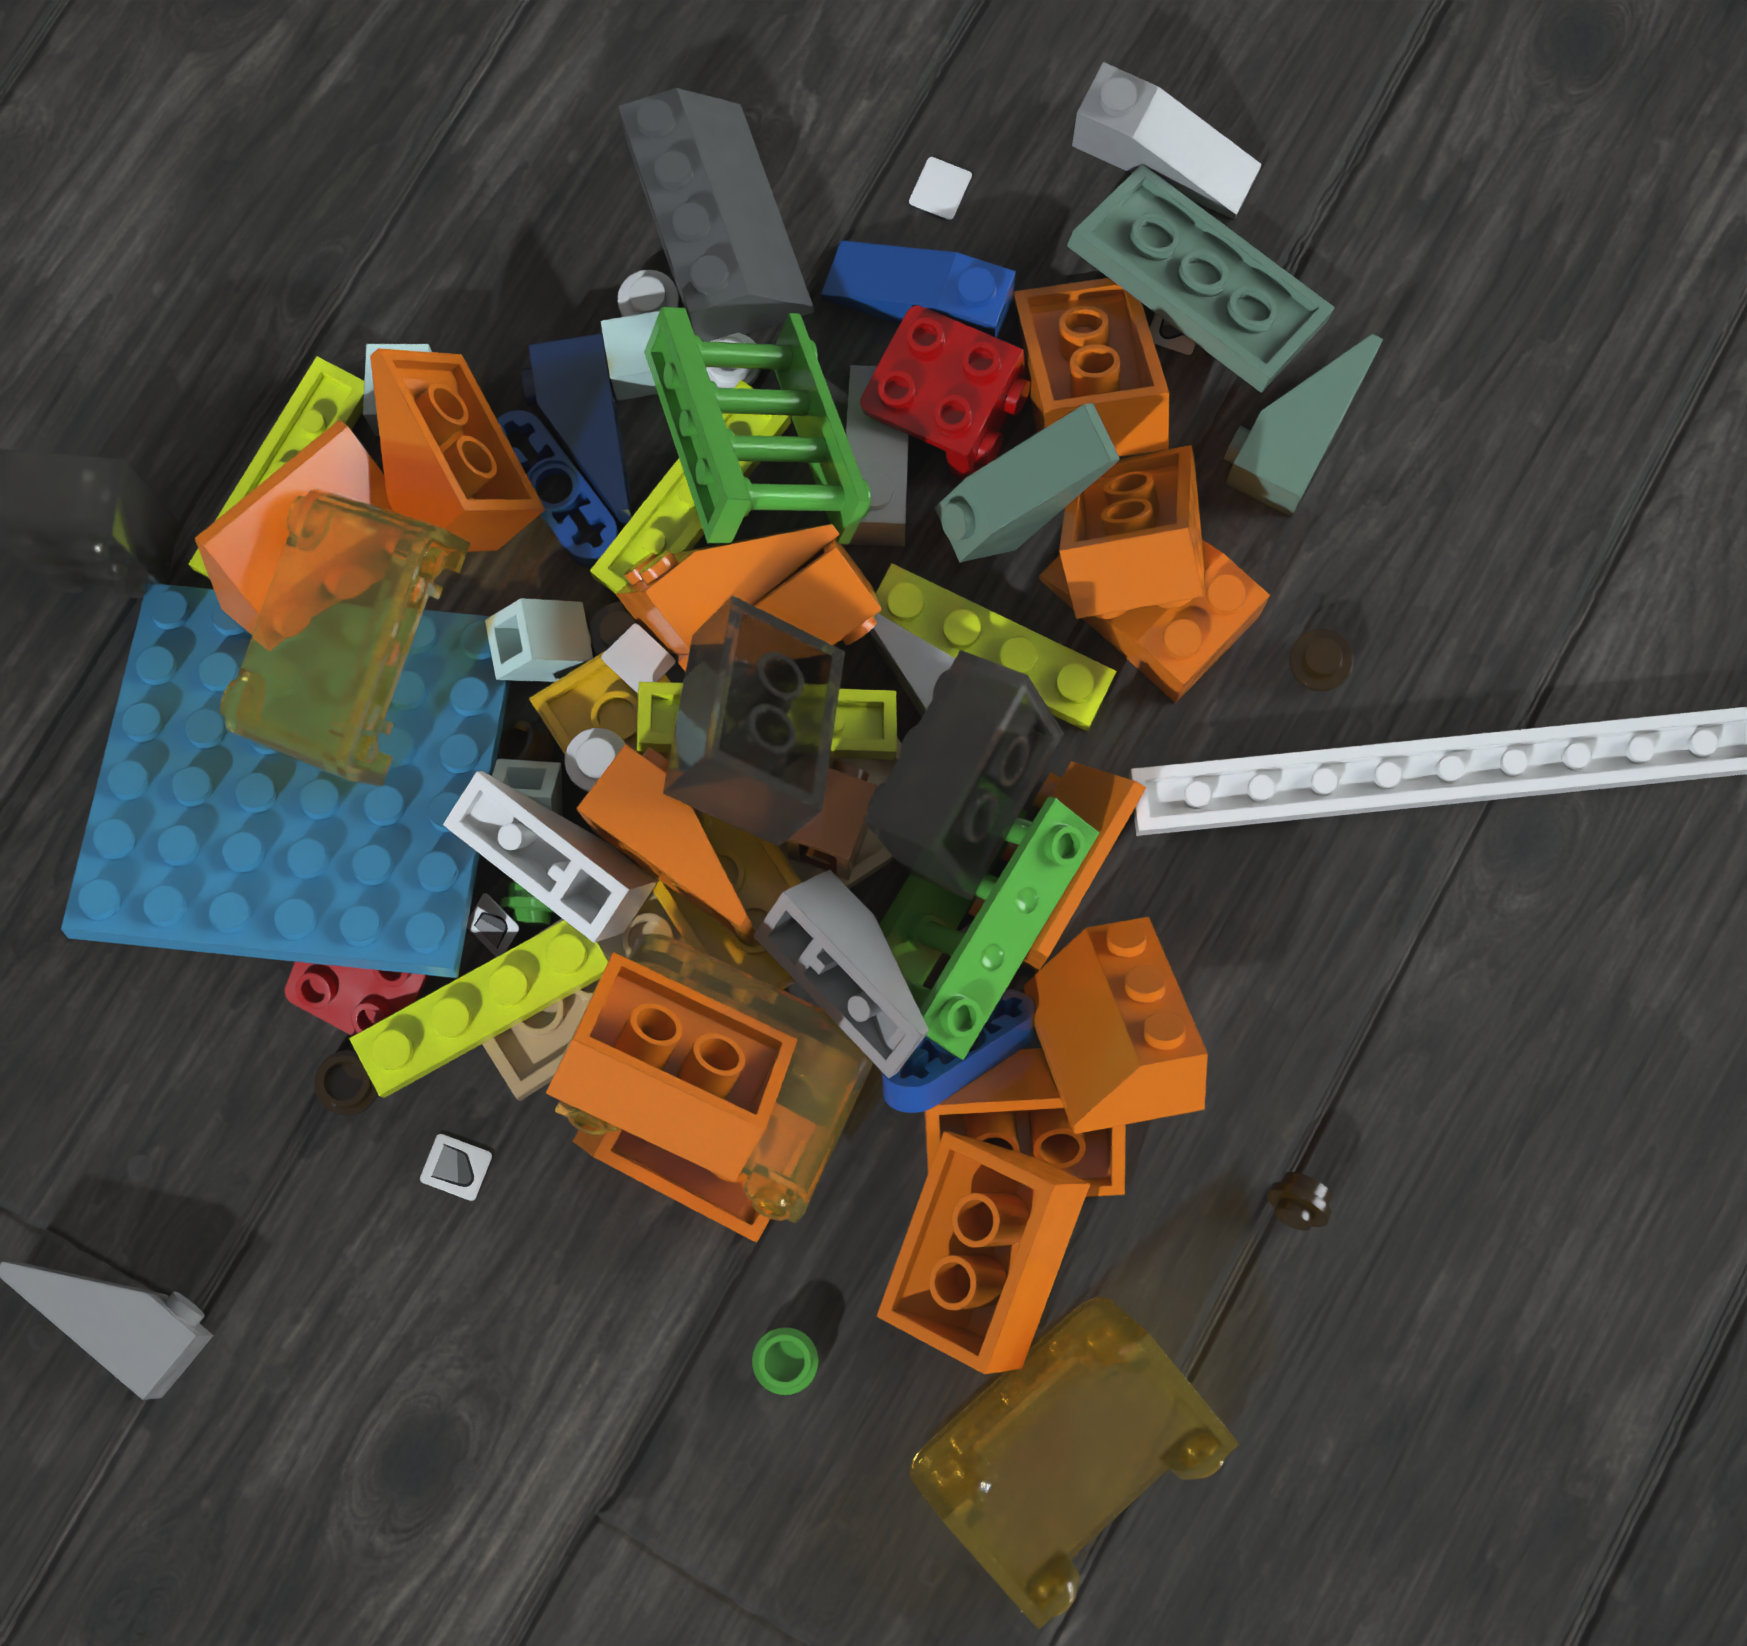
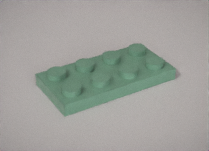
M1143 164L1073 230L1067 247L1261 393L1327 323L1335 309L1334 306Z

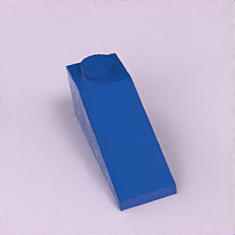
M841 240L823 287L821 299L897 324L902 322L909 308L919 305L999 339L1013 300L1016 271L957 252Z

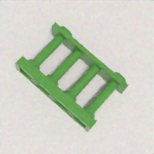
M661 307L644 353L707 543H732L743 517H746L751 510L826 511L830 524H833L840 534L836 537L837 543L849 544L862 518L869 512L871 504L870 487L867 481L862 479L819 365L816 344L813 340H810L801 314H788L775 344L701 341L698 335H694L685 308ZM706 367L774 370L781 390L718 388L714 381H710ZM722 414L791 416L799 437L734 435L733 431L726 427ZM738 461L808 463L816 485L751 484L750 480L743 476Z
M970 775L879 924L929 1029L926 1037L962 1060L966 1057L1100 833L1058 799L1050 796L1046 799L1033 822L1025 820L1023 818L1027 811L985 779ZM1008 843L1018 844L1019 846L1000 877L991 875L992 869ZM975 897L985 900L967 932L963 933L956 930ZM942 953L950 955V960L932 990L922 986Z

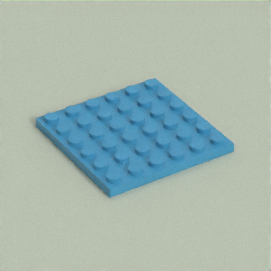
M147 583L61 930L69 939L458 978L480 853L446 828L443 823L475 773L483 771L492 776L497 762L511 680H496L485 624V620L491 616L333 601L313 618L310 626L301 635L289 638L272 652L221 610L214 589Z

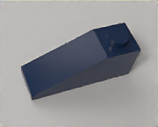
M603 334L529 345L532 367L521 369L527 405H538L546 427L621 529H623L633 517L615 393L610 379Z

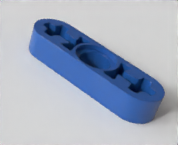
M522 410L503 414L497 421L509 443L508 436L515 431H518L523 437L530 435L528 439L534 454L540 460L531 468L520 449L514 447L513 450L525 473H528L527 476L537 495L541 482L550 475H563L572 481L571 494L560 503H547L539 497L545 508V511L539 516L574 562L581 566L592 568L619 534L614 518L535 415ZM578 510H580L583 519L594 531L604 527L600 532L603 543L599 547L593 548L588 542L577 546L582 538L571 516ZM564 519L561 524L557 523V521Z
M1006 989L971 1048L975 1050L968 1052L964 1060L946 1052L944 1048L925 1036L896 1075L888 1078L882 1072L883 1097L886 1103L901 1112L918 1113L927 1111L1027 1046L1035 1035V1006L1032 999L1022 992Z

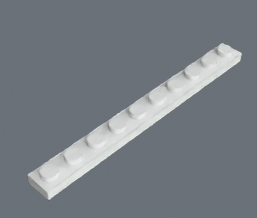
M1747 707L1134 768L1130 770L1129 779L1147 787L1133 810L1136 836L1747 774Z

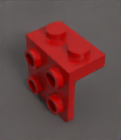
M913 306L906 312L860 398L862 412L872 419L945 450L950 475L964 480L978 471L981 466L984 467L996 459L1003 441V434L999 433L1009 413L1014 416L1018 415L1028 397L1031 382L1026 380L1024 350L926 307Z
M295 962L285 987V996L292 1004L347 1034L355 1036L418 1001L429 975Z

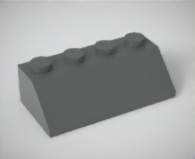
M674 88L619 105L627 144L694 335H698L701 341L710 342L738 332L747 334L785 322L789 313H799L801 316L813 313V304L741 104Z

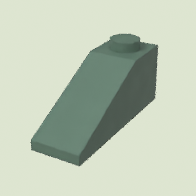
M1371 334L1264 408L1251 430L1240 425L1223 458L1233 464L1226 485L1292 517L1370 368L1383 339Z
M1083 404L966 477L934 508L959 562L1015 551L1116 464L1120 458L1094 404Z

